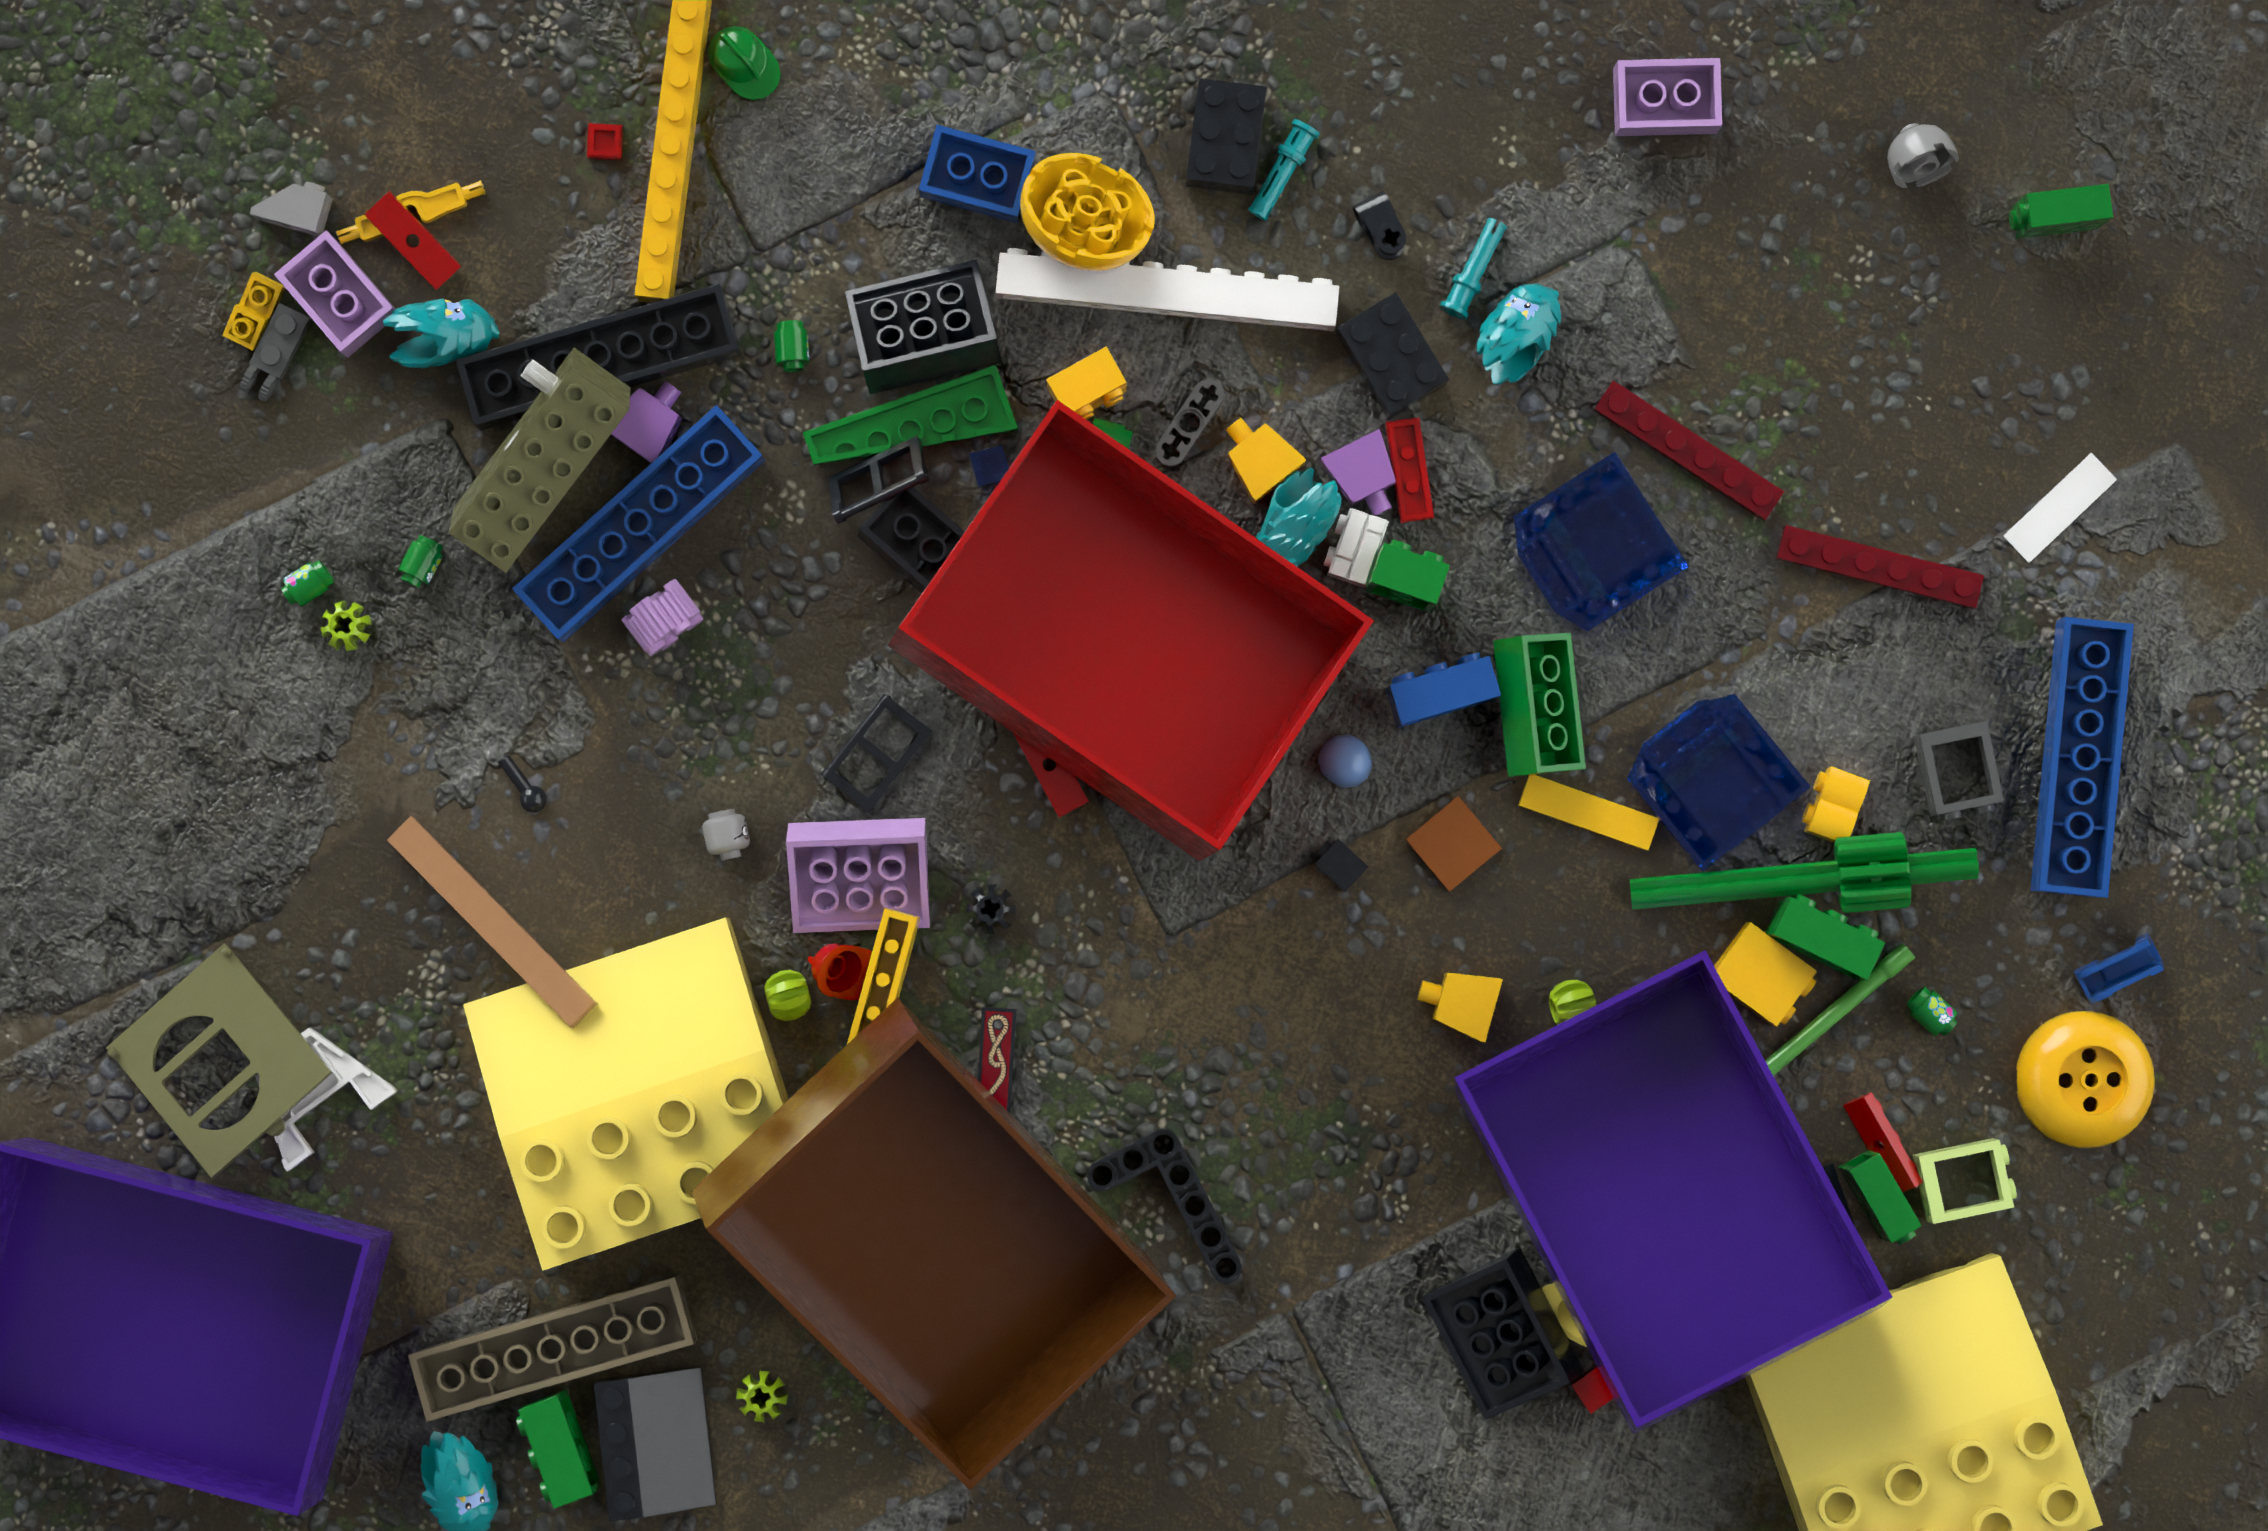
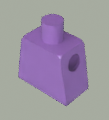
M664 381L654 397L642 388H639L630 396L629 411L611 435L652 463L669 448L680 426L682 418L670 408L681 392L666 381Z
M1379 429L1320 459L1322 468L1331 480L1336 482L1338 489L1351 506L1365 500L1374 516H1378L1392 508L1384 490L1392 487L1396 480Z

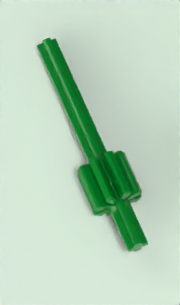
M1901 832L1840 837L1834 842V861L1629 879L1632 910L1838 891L1839 904L1844 913L1907 908L1911 904V885L1979 879L1976 848L1908 854L1907 843Z

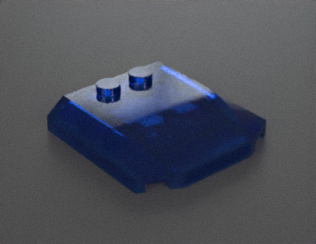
M1616 452L1608 455L1514 516L1517 553L1554 612L1586 631L1591 630L1689 567Z
M1735 694L1694 703L1643 743L1627 776V781L1701 872L1716 864L1793 804L1811 787Z

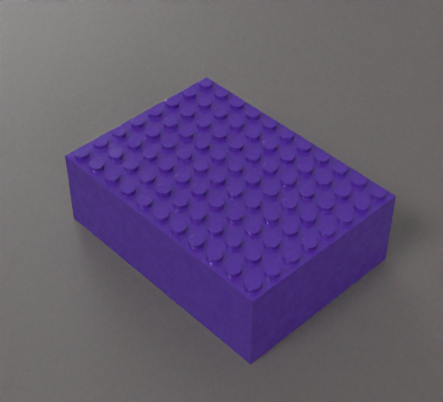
M1706 950L1454 1077L1456 1095L1632 1434L1882 1308L1893 1298Z
M30 1137L0 1142V1439L299 1516L323 1500L393 1232Z

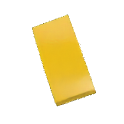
M258 272L251 273L240 303L234 305L222 336L252 351L255 350L286 288Z

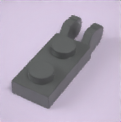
M281 303L278 304L249 362L250 366L240 382V390L248 393L253 387L260 370L270 375L265 379L260 388L258 398L264 402L269 400L279 380L283 379L312 321L310 317Z

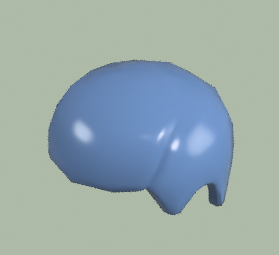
M1350 734L1333 736L1323 744L1318 755L1320 771L1329 781L1340 788L1359 786L1368 778L1373 766L1368 747L1360 739Z

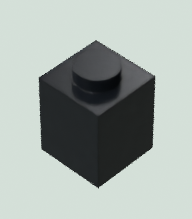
M1339 839L1333 844L1327 840L1314 854L1318 858L1314 866L1342 892H1346L1368 868Z

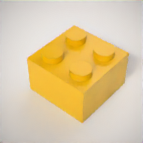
M1107 346L1046 379L1047 388L1055 402L1059 400L1086 420L1093 417L1094 409L1104 404L1107 409L1121 402L1124 399L1122 395L1127 392V382Z

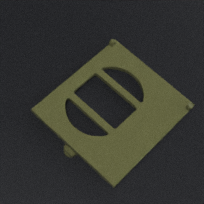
M225 943L106 1047L108 1056L118 1062L213 1179L264 1133L274 1137L281 1135L286 1127L282 1117L333 1073ZM203 1016L213 1018L214 1021L209 1027L156 1072V1052L160 1041L170 1028L180 1021L191 1017ZM222 1030H225L250 1060V1064L196 1113L189 1116L166 1088L164 1082ZM259 1074L260 1084L256 1102L251 1111L240 1122L219 1130L201 1128L203 1121L255 1075Z

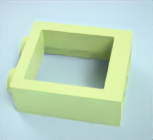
M1991 1138L1912 1155L1917 1172L1923 1181L1919 1185L1926 1222L1936 1224L2014 1208L2012 1199L2017 1198L2016 1187L2013 1179H2008L2005 1165H2009V1155L2005 1144L2001 1145L1999 1139ZM1989 1151L1999 1200L1944 1211L1934 1162Z

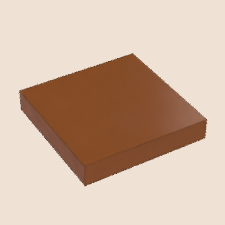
M1459 796L1405 839L1448 892L1453 890L1502 849Z

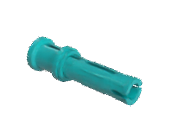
M1294 119L1292 121L1293 128L1285 143L1280 144L1277 148L1279 157L1252 205L1248 208L1251 214L1264 221L1268 220L1269 214L1296 166H1301L1306 161L1304 155L1313 139H1318L1320 136L1316 129L1300 120Z
M1487 218L1486 224L1462 273H1458L1453 277L1452 283L1454 285L1446 301H1441L1439 308L1450 316L1460 320H1467L1469 315L1467 309L1473 297L1481 291L1479 281L1504 232L1507 230V226L1502 222L1499 223L1495 233L1492 234L1491 231L1497 220Z

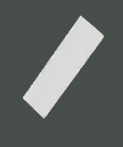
M2090 453L2004 535L2005 539L2030 563L2117 479Z

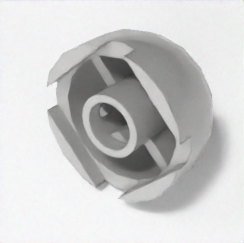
M1916 123L1907 125L1900 131L1891 143L1887 156L1894 182L1901 188H1907L1906 183L1917 181V187L1937 181L1952 170L1950 163L1953 159L1956 162L1959 160L1955 145L1945 131L1935 125H1919Z

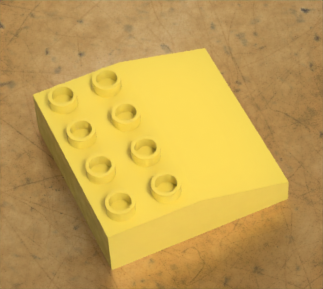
M730 918L719 919L566 970L598 1003L575 1028L570 1027L528 983L463 1004L499 1138L542 1271L700 1219L701 1215L691 1190L789 1100Z
M1990 1253L1964 1266L1932 1273L1913 1280L1900 1288L1889 1290L1893 1298L1882 1308L1745 1377L1799 1531H2087L2103 1525L2057 1393L2002 1258L1999 1255Z

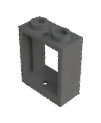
M1987 721L1913 736L1930 816L1940 814L1941 821L1962 817L1961 810L1974 808L1975 814L1995 810L1994 803L2004 801ZM1977 737L1990 796L1944 805L1931 746Z

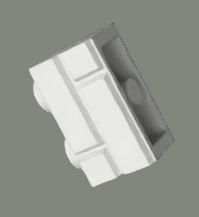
M1353 508L1349 509L1347 516L1340 514L1334 532L1340 535L1337 547H1329L1323 564L1330 567L1327 575L1366 588L1389 521Z

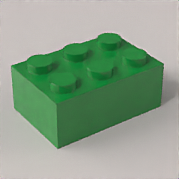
M1392 540L1390 544L1383 543L1378 552L1365 591L1430 613L1437 605L1450 565L1443 563L1444 557L1439 554L1425 551L1424 554L1420 555L1410 551L1412 546L1397 540Z
M1800 894L1780 899L1765 930L1767 935L1777 942L1855 980L1869 979L1886 943L1877 939L1879 932L1861 924L1860 926L1854 925L1852 927L1846 924L1848 920L1846 916L1831 909L1821 912L1815 909L1817 904L1815 901Z
M567 1388L528 1402L518 1410L520 1416L516 1417L517 1426L523 1437L527 1436L532 1449L528 1450V1456L534 1469L539 1468L543 1478V1482L540 1483V1489L546 1502L551 1501L553 1509L594 1494L602 1485Z

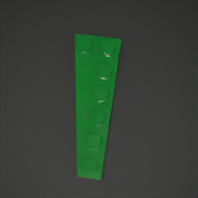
M994 365L804 431L803 435L813 464L817 466L875 456L915 436L920 438L922 447L1014 432L1018 430L997 367Z

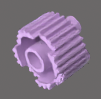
M676 579L665 584L663 592L658 591L652 596H647L630 609V615H626L621 619L649 656H653L661 649L664 651L679 640L678 635L685 630H691L704 620L700 615V610Z

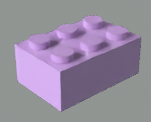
M1720 58L1618 60L1614 66L1615 136L1717 134L1722 127Z
M327 230L274 274L336 348L346 357H350L385 327L383 320L395 310L394 306Z

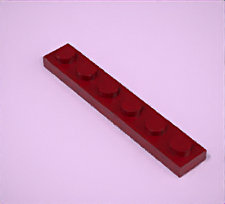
M1614 380L1610 383L1593 410L1763 521L1768 518L1785 492Z
M1788 525L1783 527L1776 555L1777 560L1971 609L1977 608L1984 579L1982 574Z

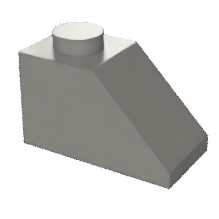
M305 182L304 186L292 184L251 207L249 214L259 221L319 237L324 232L333 199L324 192L325 187L311 182Z

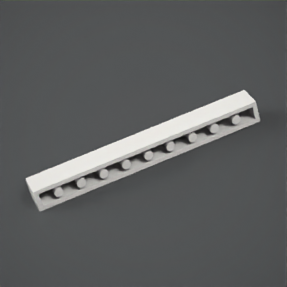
M1009 248L1007 253H999L996 298L1334 331L1339 286L1332 285V280L1324 278H1313L1312 283L1298 282L1299 277L1292 275H1278V280L1264 278L1265 274L1260 272L1248 271L1244 272V276L1231 275V271L1228 269L1212 268L1210 273L1197 272V267L1190 265H1177V269L1174 270L1164 269L1162 263L1149 261L1143 262V266L1129 265L1128 262L1110 270L1087 271L1064 265L1045 252H1041V256L1028 255L1027 250Z

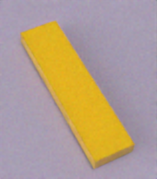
M1537 775L1528 776L1518 806L1646 851L1649 850L1660 819Z

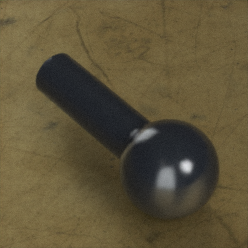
M509 754L502 757L498 764L521 793L519 800L522 808L531 813L541 811L547 803L545 791L538 786L530 784Z

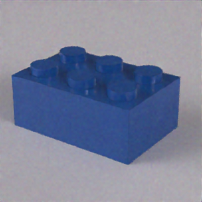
M936 125L919 186L920 197L1019 224L1021 218V192L1026 178L1035 166L1037 159L1036 151Z
M1478 652L1461 657L1460 660H1457L1458 665L1448 668L1447 663L1443 662L1427 667L1424 670L1425 675L1415 677L1414 672H1409L1393 677L1394 679L1391 680L1392 684L1386 688L1397 728L1493 701L1500 697L1501 693L1490 656L1481 658Z

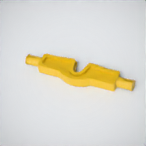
M480 180L465 187L454 183L428 193L409 191L396 197L407 209L415 207L424 223H430L446 214L467 207L466 200L485 195L486 192ZM365 215L355 218L356 225L336 231L341 245L360 237L364 242H368L384 236Z

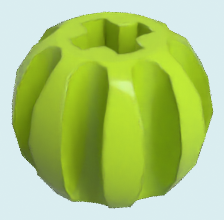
M346 601L334 603L336 607L335 613L332 614L326 609L322 618L328 619L329 622L327 626L320 627L322 636L324 638L332 635L328 645L337 651L340 650L343 643H345L347 652L358 649L356 641L360 638L361 641L366 643L370 634L364 633L365 626L372 625L370 616L360 617L364 607L356 602H353L349 609H347ZM344 619L351 622L348 625L351 630L349 633L341 631L344 628L342 624Z
M793 970L779 971L772 975L765 983L764 991L771 1014L776 1019L783 1021L796 1020L805 1015L810 1009V993L806 980L800 972Z
M1580 980L1563 981L1557 984L1549 995L1550 1011L1557 1025L1597 1005L1592 989L1586 982Z
M760 1370V1381H756L750 1373L742 1379L747 1385L748 1390L737 1388L736 1399H744L747 1402V1405L739 1408L744 1416L749 1411H754L756 1413L755 1422L765 1421L764 1412H768L774 1420L782 1414L775 1404L787 1405L788 1394H780L777 1391V1388L785 1384L780 1377L774 1383L768 1380L770 1371ZM759 1388H761L763 1393L769 1392L770 1394L764 1405L761 1400H755L754 1398Z

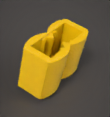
M1832 766L1828 767L1825 772L1820 771L1813 790L1818 792L1814 804L1808 803L1801 822L1806 824L1804 832L1833 843L1837 838L1850 837L1870 780Z

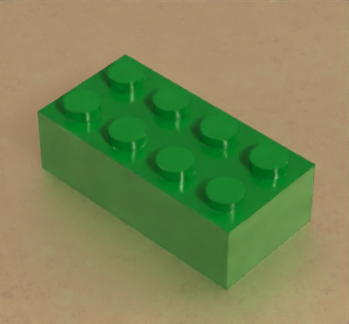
M1571 633L1521 635L1493 640L1497 681L1501 693L1499 699L1508 777L1586 769Z

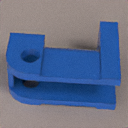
M2146 933L2135 938V945L2100 962L2096 959L2074 970V974L2089 1003L2093 1004L2138 980L2163 971L2164 962L2151 937Z

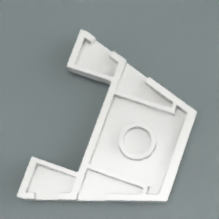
M308 1028L301 1035L333 1073L282 1117L286 1126L285 1130L281 1135L274 1138L279 1145L283 1158L282 1163L286 1171L292 1170L315 1153L294 1123L349 1082L370 1110H373L398 1092L393 1085L312 1028ZM259 1074L255 1075L259 1087Z

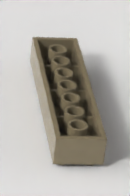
M678 1274L416 1350L408 1354L426 1422L693 1345L698 1341L681 1278Z

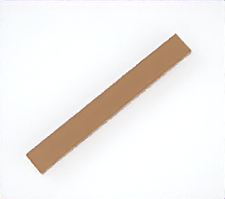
M410 816L387 839L570 1027L575 1028L598 1004L413 816Z

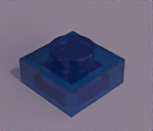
M1002 445L969 454L978 488L999 483L1009 469Z

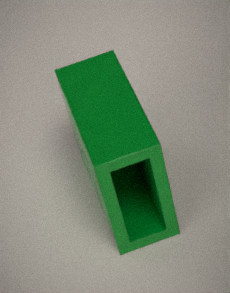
M2109 184L2027 193L2012 206L2013 210L2009 212L2010 228L2012 231L2016 230L2017 239L2098 230L2113 218Z
M1867 1150L1838 1167L1879 1239L1889 1243L1896 1241L1900 1245L1916 1236L1914 1230L1922 1225L1880 1153Z

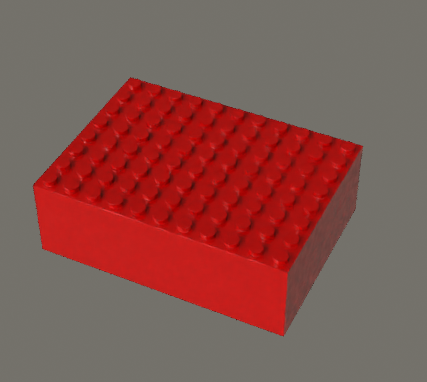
M1056 400L903 620L887 646L1200 862L1221 850L1374 620L1059 400Z

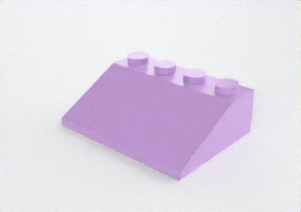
M925 818L788 823L786 847L793 933L878 930L884 908L919 916L921 919L918 928H930Z

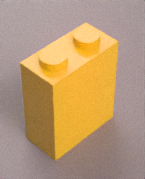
M1746 922L1714 965L1729 995L1774 1027H1777L1779 1023L1785 1025L1796 1011V1008L1793 1007L1795 1001L1800 995L1806 997L1816 984V980L1813 977L1817 971L1751 922Z

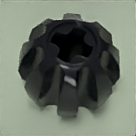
M987 884L988 894L986 896H982L977 887L971 895L978 899V903L975 906L966 903L965 913L972 911L977 913V918L969 922L971 926L977 930L979 924L985 922L987 924L985 934L995 935L994 924L996 922L1002 925L1004 931L1012 925L1004 919L1006 913L1016 915V905L1011 907L1004 905L1005 900L1013 895L1005 889L1001 896H996L995 889L997 884ZM991 900L993 904H1000L1001 909L996 911L997 917L991 919L988 914H982V909L986 907L985 901Z

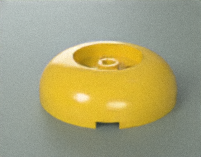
M1064 153L1040 161L1032 168L1024 182L1020 197V209L1029 235L1047 255L1072 268L1087 271H1105L1130 262L1144 249L1154 228V210L1147 193L1122 168L1116 171L1100 163L1102 158L1081 153Z
M2076 1011L2064 1013L2048 1020L2028 1038L2017 1062V1095L2025 1115L2045 1136L2067 1146L2095 1148L2122 1139L2142 1121L2152 1101L2155 1076L2152 1060L2146 1046L2130 1027L2120 1020L2103 1013ZM2087 1048H2091L2093 1054H2095V1059L2091 1063H2086L2082 1059V1052ZM2111 1072H2116L2119 1075L2120 1080L2116 1087H2111L2107 1083V1076ZM2062 1073L2070 1075L2071 1085L2067 1088L2059 1085V1076ZM2091 1073L2093 1075L2091 1079L2093 1085L2089 1087L2085 1083V1077ZM2087 1097H2093L2097 1102L2092 1112L2086 1111L2083 1107V1102Z

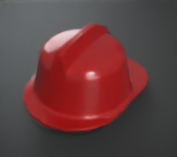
M834 943L822 947L815 956H809L808 962L812 965V976L820 992L830 997L859 1000L872 951L862 947Z

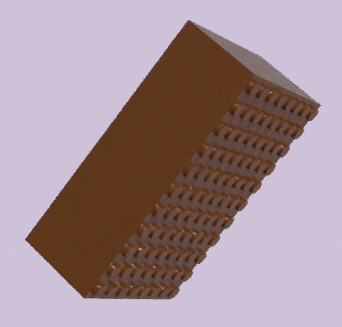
M896 998L691 1190L706 1230L969 1490L1176 1297L1149 1256L899 998Z

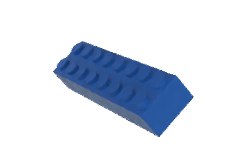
M717 405L714 406L512 589L552 634L564 643L764 463L766 459Z
M2063 617L2056 620L2030 891L2090 898H2108L2134 624Z

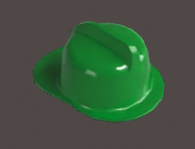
M739 26L726 27L716 33L710 41L708 48L709 62L727 85L739 96L750 100L763 99L772 94L779 83L780 68L776 58L762 41L747 28Z

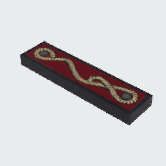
M982 1007L978 1081L1011 1113L1017 1009Z

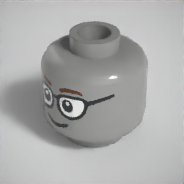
M735 809L708 814L709 820H706L702 825L708 853L712 855L720 854L721 861L741 857L740 850L745 849L750 844L745 816L736 814Z

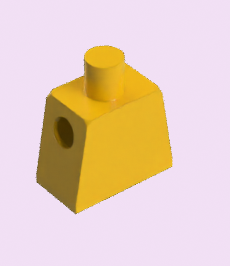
M1240 418L1226 429L1227 433L1237 444L1228 453L1227 457L1254 504L1281 484L1288 475L1295 470H1299L1306 463V459L1266 423L1253 432L1246 422Z
M1445 973L1442 985L1422 980L1417 1000L1436 1005L1432 1019L1473 1039L1486 1042L1503 979Z

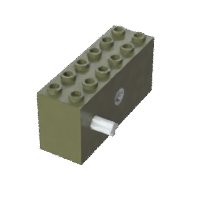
M573 348L555 374L533 359L528 363L521 377L540 389V394L453 508L449 534L505 573L629 411L630 387L576 348Z

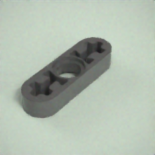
M1205 379L1195 386L1156 445L1155 454L1161 465L1173 468L1179 466L1184 461L1223 402L1224 390L1219 382L1213 379ZM1210 387L1216 389L1214 396L1218 399L1216 402L1212 400L1207 402L1203 411L1209 412L1207 417H1204L1201 411L1189 407L1191 402H1194L1198 407L1203 398L1200 390L1202 388L1209 390ZM1193 414L1199 419L1200 426L1195 432L1187 433L1181 429L1180 419L1184 415ZM1172 430H1175L1180 437L1190 440L1188 445H1185L1181 441L1177 447V453L1180 456L1178 458L1172 456L1167 460L1164 458L1165 451L1162 447L1164 445L1170 447L1173 444L1176 436L1170 435Z

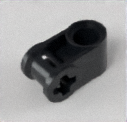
M1381 191L1352 206L1359 225L1367 234L1376 253L1385 260H1394L1401 256L1405 248L1407 236L1386 193ZM1385 236H1389L1391 240L1397 238L1394 248L1391 244L1384 245Z

